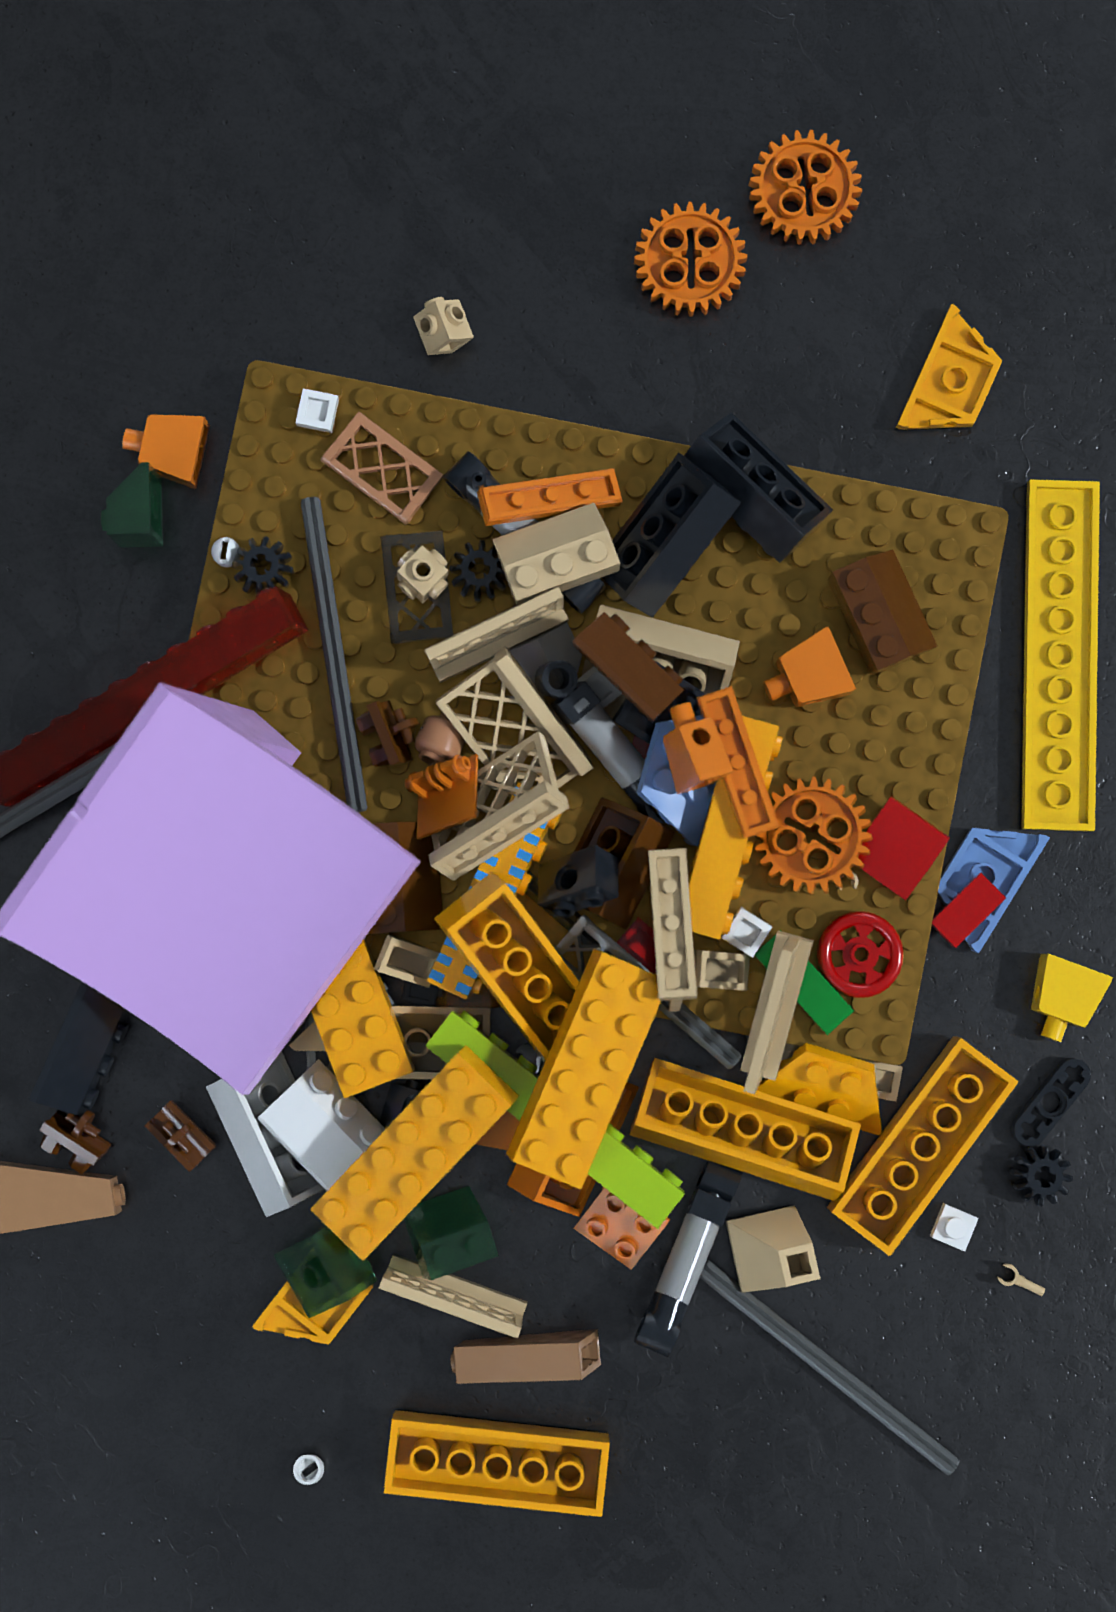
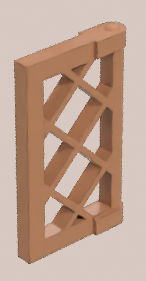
M360 412L355 415L321 458V462L329 466L405 525L411 521L424 501L443 479L442 473ZM362 427L374 436L377 442L355 444L354 436ZM387 446L402 457L405 463L383 465L381 447ZM378 447L380 466L359 469L356 450ZM353 450L355 469L349 470L336 459L343 451ZM415 467L428 477L423 485L411 486L409 468ZM406 468L408 487L387 490L384 471ZM381 471L383 490L377 491L361 479L359 474ZM409 493L410 502L402 510L390 501L387 495Z

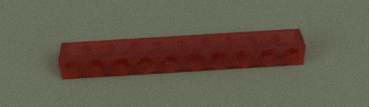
M271 587L260 591L252 602L245 606L231 609L226 613V618L218 623L200 628L192 639L185 643L171 646L166 651L167 654L158 660L140 665L137 668V672L132 676L111 683L106 692L97 697L85 699L75 711L68 715L54 718L46 729L41 732L31 733L21 740L20 745L11 750L0 752V805L12 807L117 743L159 683L204 695L309 631L291 594L278 587Z

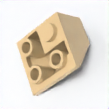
M795 1205L726 1221L742 1293L789 1287L820 1279L813 1243Z

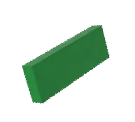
M776 934L759 948L754 955L766 969L768 968ZM808 960L797 1003L826 1035H829L854 1010Z

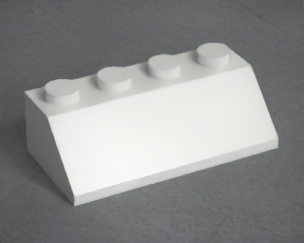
M282 1051L249 1095H241L223 1079L206 1086L266 1217L290 1208L324 1190L315 1178L257 1119L295 1082Z
M319 1059L257 1118L326 1191L331 1188L385 1130L353 1095L347 1098L343 1097L336 1077Z

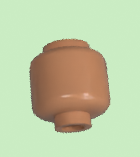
M441 712L440 716L431 715L425 718L416 737L415 748L419 752L418 757L420 760L429 765H435L438 762L450 760L455 755H460L466 741L446 715Z

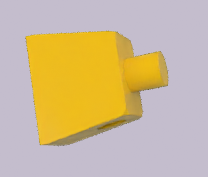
M1041 954L1031 1010L1047 1016L1041 1036L1061 1043L1068 1024L1085 1028L1110 986L1113 977L1051 954Z

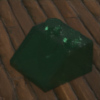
M142 462L106 499V509L101 511L103 531H107V535L121 548L163 547L162 478L149 462Z
M469 1186L420 1202L404 1218L424 1279L432 1281L499 1256L488 1221Z
M326 1225L274 1255L308 1318L350 1300L378 1281L372 1271L370 1262L366 1258L362 1261Z

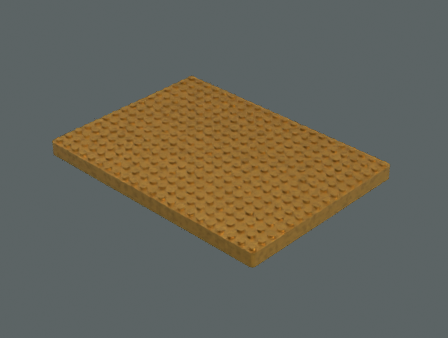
M255 360L248 365L178 688L255 711L301 752L292 766L347 805L301 509L302 499L318 497L321 501L367 801V810L358 814L372 824L417 822L418 794L409 792L406 789L405 780L410 773L425 771L430 765L420 760L418 757L419 752L416 750L414 742L408 745L413 761L401 765L375 767L369 756V749L382 743L377 732L369 736H363L356 723V718L368 711V704L379 701V703L390 701L394 711L403 708L407 719L418 718L420 725L411 729L416 740L425 718L431 715L440 716L441 712H443L436 704V699L490 661L481 663L440 683L424 649L516 606L505 578L498 579L505 583L506 589L500 591L493 587L492 589L495 594V599L493 600L488 598L486 591L481 592V602H475L473 590L469 596L463 598L461 590L464 585L453 587L451 582L455 577L459 576L450 573L449 570L450 565L460 564L454 558L456 551L467 556L466 543L469 542L473 550L477 551L479 541L484 540L486 552H488L494 545L492 539L502 535L492 525L485 526L483 516L472 505L459 497L444 479L435 487L411 521L405 525L361 490L321 462L323 454L336 441L355 415L360 412L443 475L468 451L486 466L501 485L614 468L623 502L620 506L598 509L609 531L611 540H613L678 453L684 455L691 446ZM303 388L338 395L339 403L332 433L298 427L295 422ZM362 427L354 436L355 444L377 442L376 438ZM387 446L381 447L383 465L405 463V460ZM378 447L356 450L359 469L380 466ZM353 450L343 451L336 460L349 470L355 469ZM787 465L833 509L831 514L781 563L774 557L769 556L762 546L748 532L743 531L731 517L653 618L740 641L729 687L732 686L741 714L745 717L779 726L777 736L783 737L778 757L774 758V761L769 762L767 771L773 772L768 790L772 806L775 804L771 795L773 792L781 797L786 795L783 787L784 784H787L792 790H796L797 779L799 778L803 781L805 787H810L812 777H816L819 787H823L826 780L831 779L833 791L839 786L844 785L846 788L844 798L852 794L857 796L853 808L864 805L866 811L859 819H870L871 822L888 798L892 796L949 836L1008 525V513L1005 509L997 506ZM415 467L409 468L411 486L423 485L428 477ZM406 468L384 471L387 490L408 487ZM381 471L359 474L360 478L377 491L383 490ZM409 493L387 495L388 499L402 510L410 502ZM555 516L537 518V520L541 522ZM264 536L269 537L271 546L280 541L284 545L281 553L289 552L292 556V560L285 565L293 567L294 574L282 576L289 582V586L285 588L279 583L276 584L275 587L278 590V595L275 597L272 596L268 588H266L262 599L256 596V588L249 594L243 591L245 582L237 583L234 579L236 573L241 570L235 569L233 566L222 567L213 559L211 548L216 540L222 537L232 538L247 552L251 550L248 544V540L251 538L255 540L258 547L261 546V540ZM223 543L221 559L226 560L228 543ZM422 545L428 551L432 548L438 551L448 562L445 567L449 570L448 578L445 580L448 586L435 599L429 597L424 603L420 602L416 597L413 600L410 599L397 585L399 583L397 571L400 569L397 565L398 561L410 549L416 552ZM894 550L938 647L871 676L827 579L833 571L858 560ZM266 560L261 561L262 566L256 565V569L261 575L266 574L265 569L269 571L271 568ZM477 564V570L471 569L477 579L484 578L483 573L489 574L488 571H485L483 564ZM420 565L416 569L417 574L422 577L430 573L424 565ZM602 577L600 579L607 589L582 614L578 613L563 599V609L569 619L567 623L574 638L597 618L600 604L647 617L650 616L625 602ZM829 626L856 690L847 696L801 707H795L790 694L771 701L763 681L781 674L776 664L777 659L823 628ZM583 655L577 673L578 679L582 676L586 660ZM494 670L481 679L480 692L500 694L502 681ZM475 684L469 687L467 690L474 691ZM506 687L505 695L513 696ZM458 695L448 705L456 714L471 715L473 697ZM544 696L546 700L549 702V704L553 703L556 700L548 696ZM478 698L475 716L496 719L499 701ZM503 702L501 720L521 722L523 708L520 704ZM527 715L526 723L534 724L530 717ZM461 721L468 729L469 722ZM474 723L472 736L478 742L492 743L495 725ZM570 724L565 725L591 758L593 769L583 776L580 774L576 775L558 788L567 797L569 808L562 813L554 830L548 828L543 841L547 842L548 845L539 863L533 861L529 869L537 878L538 865L574 852L601 797L637 811L634 802ZM500 726L497 744L518 745L520 729ZM619 728L632 743L634 734ZM525 730L523 741L538 731ZM465 742L460 755L462 757L474 755V751ZM549 744L548 751L555 752V750ZM483 749L490 758L491 750ZM496 751L494 759L498 758L505 752ZM527 755L523 764L531 765L534 756ZM478 758V770H479V769H481L482 767H484V764H483V763L481 762V760ZM550 758L555 777L568 770V767L561 759ZM517 778V782L523 781V779ZM534 781L532 787L537 786V781ZM490 790L483 806H491L498 790ZM507 796L502 807L508 804L510 800L509 796ZM810 803L803 804L798 809V817L803 820L813 818L817 807ZM652 806L654 813L658 814L657 810ZM480 812L474 825L485 819L487 813ZM790 818L785 820L787 825L800 830L806 835L808 844L812 840H816L837 854L836 846L822 840L817 828L812 833ZM835 822L829 827L828 835L832 838L844 837L848 831V826L843 822ZM661 823L675 832L667 849L686 848L687 870L689 873L696 846L688 845L684 841V837L672 825ZM451 830L446 843L454 839L458 831ZM793 834L783 835L778 842L779 848L785 851L793 849L797 844V837ZM754 836L748 837V841L753 842L751 856L748 864L745 863V865L740 866L738 877L744 878L738 899L731 900L728 912L733 913L735 916L741 906L772 926L759 948L779 930L814 940L808 960L821 974L817 961V948L823 931L839 916L855 911L874 913L887 920L897 931L903 945L904 958L902 969L895 982L888 989L878 995L867 998H854L838 992L854 1012L829 1035H826L797 1003L786 1043L797 1046L809 1043L851 1057L891 1065L902 1064L906 1060L947 844L905 901L865 871L855 866H852L851 871L858 878L856 889L852 888L851 879L843 876L841 879L842 891L836 887L834 882L829 883L828 894L824 893L821 885L816 886L814 895L809 894L807 885H803L799 893H795L793 881L782 887L780 885L782 874L774 878L769 876L768 873L773 864L768 866L761 865L760 860L767 853H757L755 847L764 841ZM823 852L813 854L810 857L809 866L813 869L824 868L829 861L828 855ZM479 865L454 881L440 872L443 911L468 891ZM650 884L627 929L617 926L585 909L577 912L581 916L585 914L615 942L620 939L638 917L653 929ZM518 894L517 899L555 948L569 931L528 895L522 896ZM854 926L840 933L846 943L850 939L858 937ZM443 930L371 935L368 932L365 936L374 960H378L386 937L389 934L440 953L447 938ZM873 930L867 936L877 947L885 941L883 936L876 930ZM692 934L693 950L746 954L722 939V937L720 940H711ZM861 947L856 949L855 958L860 962L864 961L867 958V951ZM842 950L832 951L831 957L834 967L844 966ZM566 951L562 956L576 969H579L576 951ZM583 951L585 968L592 951ZM750 956L747 991L696 987L697 997L695 999H683L682 1003L713 1029L749 1036L767 969L755 956L753 958ZM879 956L873 970L882 974L889 960ZM851 970L849 981L864 983L866 973H858ZM659 1009L657 1010L655 1017L671 1020Z

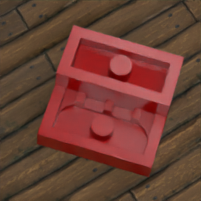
M890 796L865 831L872 834L871 841L862 842V845L870 850V855H859L858 858L864 864L863 871L906 901L941 853L950 837Z

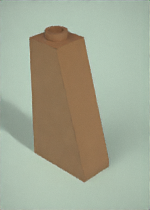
M0 1161V1234L114 1216L122 1212L121 1206L125 1205L123 1184H118L117 1176L90 1172L80 1174L75 1170Z
M598 1329L519 1335L518 1338L508 1336L465 1340L456 1345L451 1354V1369L453 1373H456L457 1384L582 1380L601 1365Z

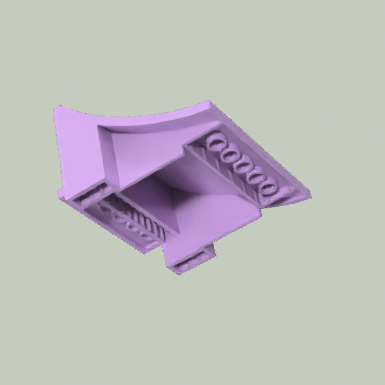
M159 683L80 795L73 809L66 815L0 909V936L40 956L107 996L179 1045L241 1095H249L420 861L348 805L295 769L292 765L301 752L255 711Z

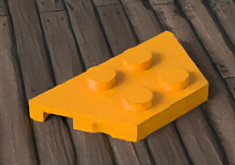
M953 304L950 305L897 423L896 428L900 430L972 427L1000 368L1001 358L992 348L985 345L980 333L967 324L959 314L960 310Z
M805 1043L794 1051L789 1059L781 1061L775 1081L765 1078L757 1088V1091L861 1124L860 1130L878 1136L882 1133L875 1066L873 1063Z
M328 1228L252 1327L258 1331L267 1330L284 1334L287 1337L306 1338L312 1342L329 1345L374 1287V1283L364 1262Z

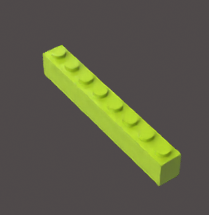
M463 1010L461 1014L452 1011L425 1046L448 1064L467 1045L519 1095L507 1111L520 1120L539 1076L535 1074L538 1067L523 1055L516 1059L506 1050L510 1045L492 1032L488 1037L480 1031L478 1026L481 1022L466 1010ZM609 1123L588 1175L658 1229L684 1196L685 1192L680 1188L683 1181L667 1168L661 1173L652 1166L651 1162L654 1158L637 1145L632 1150L624 1144L622 1139L625 1135Z

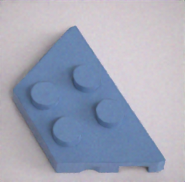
M701 715L695 716L696 721L702 720ZM673 720L658 722L654 727L636 793L648 805H652L657 810L658 815L684 837V841L688 845L698 846L715 783L677 795L663 743V736L675 729Z
M981 828L969 829L941 874L938 897L945 907L978 873H982L1006 897L965 938L973 952L979 953L1050 837L1041 834L1034 835Z

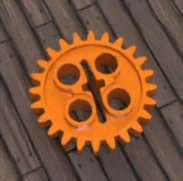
M796 130L793 141H790L783 134L780 139V147L771 141L768 146L770 154L761 151L758 158L761 164L753 165L752 173L756 176L750 177L749 186L755 188V190L750 192L749 200L759 201L754 206L753 212L754 214L764 212L760 224L763 226L772 222L771 234L774 235L780 229L783 230L785 242L793 234L796 235L798 245H801L804 236H809L811 243L815 244L819 233L827 241L831 235L830 228L840 233L843 228L841 221L850 223L853 217L850 211H856L859 202L854 198L860 197L862 188L855 185L860 183L862 175L852 173L856 169L858 162L846 161L850 153L849 149L840 153L837 151L840 140L837 139L831 145L827 144V133H824L819 140H815L814 132L810 130L807 139H802L799 130ZM800 158L804 161V176L806 188L811 189L808 196V202L813 216L807 215L806 192L804 186H800L803 176L802 169L798 161V159ZM821 163L827 167L828 171L825 173L815 172L811 165ZM787 168L794 176L789 179L782 178L777 173V170ZM827 196L833 201V205L824 207L818 203L817 198ZM788 201L794 202L799 206V210L789 212L783 207V203Z
M689 201L686 211H681L676 203L674 204L672 215L662 209L660 212L661 222L651 217L649 219L651 230H641V238L644 241L637 242L635 250L642 254L635 256L634 264L643 267L636 270V278H647L642 283L641 289L642 291L653 289L650 301L654 302L661 297L663 299L662 310L667 309L670 304L675 305V315H679L682 307H687L689 316L693 317L695 307H700L702 313L706 315L708 304L711 303L716 309H720V297L730 301L733 295L730 288L739 290L741 282L736 277H744L746 268L739 265L747 261V254L739 252L744 249L745 240H735L739 235V227L729 230L731 217L728 216L720 221L718 219V208L711 214H707L706 203H703L699 211H694L693 204ZM688 230L693 231V259L695 260L693 289L688 287V259L686 258ZM705 236L711 237L715 240L716 245L710 248L704 247L700 244L699 239ZM669 237H676L681 241L682 245L678 248H670L666 246L664 240ZM710 270L716 274L717 279L707 282L701 279L699 274L702 271ZM669 271H677L683 278L679 282L674 283L668 281L664 275Z
M812 777L810 787H805L803 781L799 778L797 779L796 790H792L787 784H784L783 787L786 795L781 797L774 792L771 794L775 801L773 809L779 827L754 835L755 838L764 841L755 847L756 852L767 853L760 860L761 865L768 866L773 864L768 873L769 876L774 878L782 874L780 880L782 887L793 881L795 893H799L802 886L807 885L809 894L814 895L816 886L821 885L824 893L828 894L829 883L834 882L838 888H843L841 877L845 875L847 878L854 880L855 877L851 871L852 866L864 868L863 862L858 858L859 855H870V850L862 845V842L872 840V834L862 832L863 829L871 825L870 819H859L866 811L864 805L853 808L857 796L852 794L844 798L846 789L844 785L839 786L833 791L831 779H827L823 787H819L816 777ZM806 803L817 807L815 816L809 820L800 819L797 814L798 809ZM790 818L812 833L817 828L822 840L841 849V852L835 854L816 840H812L808 844L806 835L800 830L787 825L785 820ZM835 822H843L848 826V831L844 837L832 838L828 835L829 827ZM785 834H793L797 837L796 846L787 851L780 849L778 844L780 838ZM817 852H823L829 857L827 865L822 869H813L809 866L810 857Z

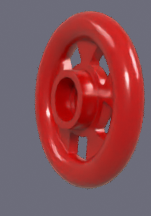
M855 911L839 916L825 928L818 943L817 961L821 974L836 991L846 996L867 998L882 993L895 982L903 965V945L897 931L887 920L874 913ZM854 926L858 937H854L846 943L840 933ZM873 930L879 932L885 939L879 947L871 939L867 938ZM860 947L867 951V958L862 962L855 958V951ZM842 950L844 966L834 967L831 957L832 951ZM879 956L889 960L882 974L873 970ZM850 971L865 972V982H850Z

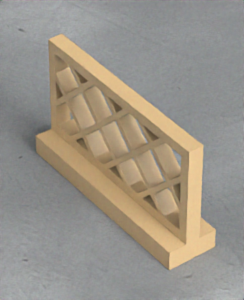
M559 587L424 649L439 682L442 683L494 658V654L505 646L510 650L550 629L569 622L563 609L561 590Z
M506 646L496 652L492 660L436 699V704L474 753L478 755L484 766L494 760L496 751L507 752L515 747L497 744L499 727L502 726L520 729L518 744L523 741L525 730L539 731L545 736L547 747L550 744L555 752L549 751L550 758L561 759L568 767V770L555 777L558 788L576 775L580 774L583 776L593 769L589 755L550 706L543 694L538 691L533 681ZM494 670L502 681L500 694L480 692L481 679ZM475 684L474 691L467 690L469 687ZM506 687L513 696L505 695ZM458 695L473 697L471 715L456 714L448 703ZM478 698L499 701L496 719L475 716ZM503 702L520 704L523 708L521 722L501 720ZM527 715L530 717L534 724L526 723ZM461 721L469 722V728L467 729ZM474 723L495 725L492 743L475 740L472 736ZM483 749L491 750L490 758ZM536 749L532 750L527 755L535 756L537 752ZM501 770L496 778L498 784L502 783L508 770ZM525 772L518 773L512 787H516L517 778L524 779ZM537 775L535 779L537 785L544 781L543 776Z
M539 731L478 770L477 786L479 785L480 788L477 792V817L480 812L487 813L486 817L475 825L474 823L477 818L466 821L462 825H456L432 834L434 851L428 855L430 865L454 881L569 808L567 797L558 790L545 736ZM536 748L537 752L531 765L523 764L527 754ZM509 767L502 783H494L499 772ZM519 771H525L527 773L520 788L512 787ZM537 775L543 776L544 781L531 789ZM490 790H498L491 806H483ZM509 793L516 795L513 801L502 807ZM451 830L458 831L457 836L446 843Z
M686 848L648 851L658 1001L668 1000L669 1012L680 1011L683 999H695L697 997Z
M778 931L776 934L740 1071L748 1073L744 1088L745 1092L755 1094L763 1077L776 1080L814 940Z
M397 1254L392 1255L389 1267L379 1286L381 1290L514 1338L519 1337L522 1329L523 1314L527 1306V1301Z

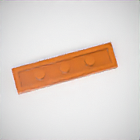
M614 468L482 487L477 491L485 526L561 515L591 503H595L597 509L620 506L623 502Z
M732 686L697 697L696 701L702 719L710 717L713 719L734 771L725 776L723 781L742 838L745 839L778 828L779 824Z

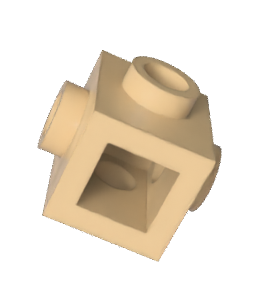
M443 297L433 298L424 304L425 308L413 316L428 355L453 353L474 338L459 299L444 300Z
M422 545L416 552L410 549L397 563L400 567L397 571V580L399 581L397 585L412 600L416 597L420 602L424 603L429 597L435 599L448 586V583L445 581L448 578L449 572L445 567L448 562L433 548L428 551ZM420 565H424L430 573L422 577L417 574L416 569Z

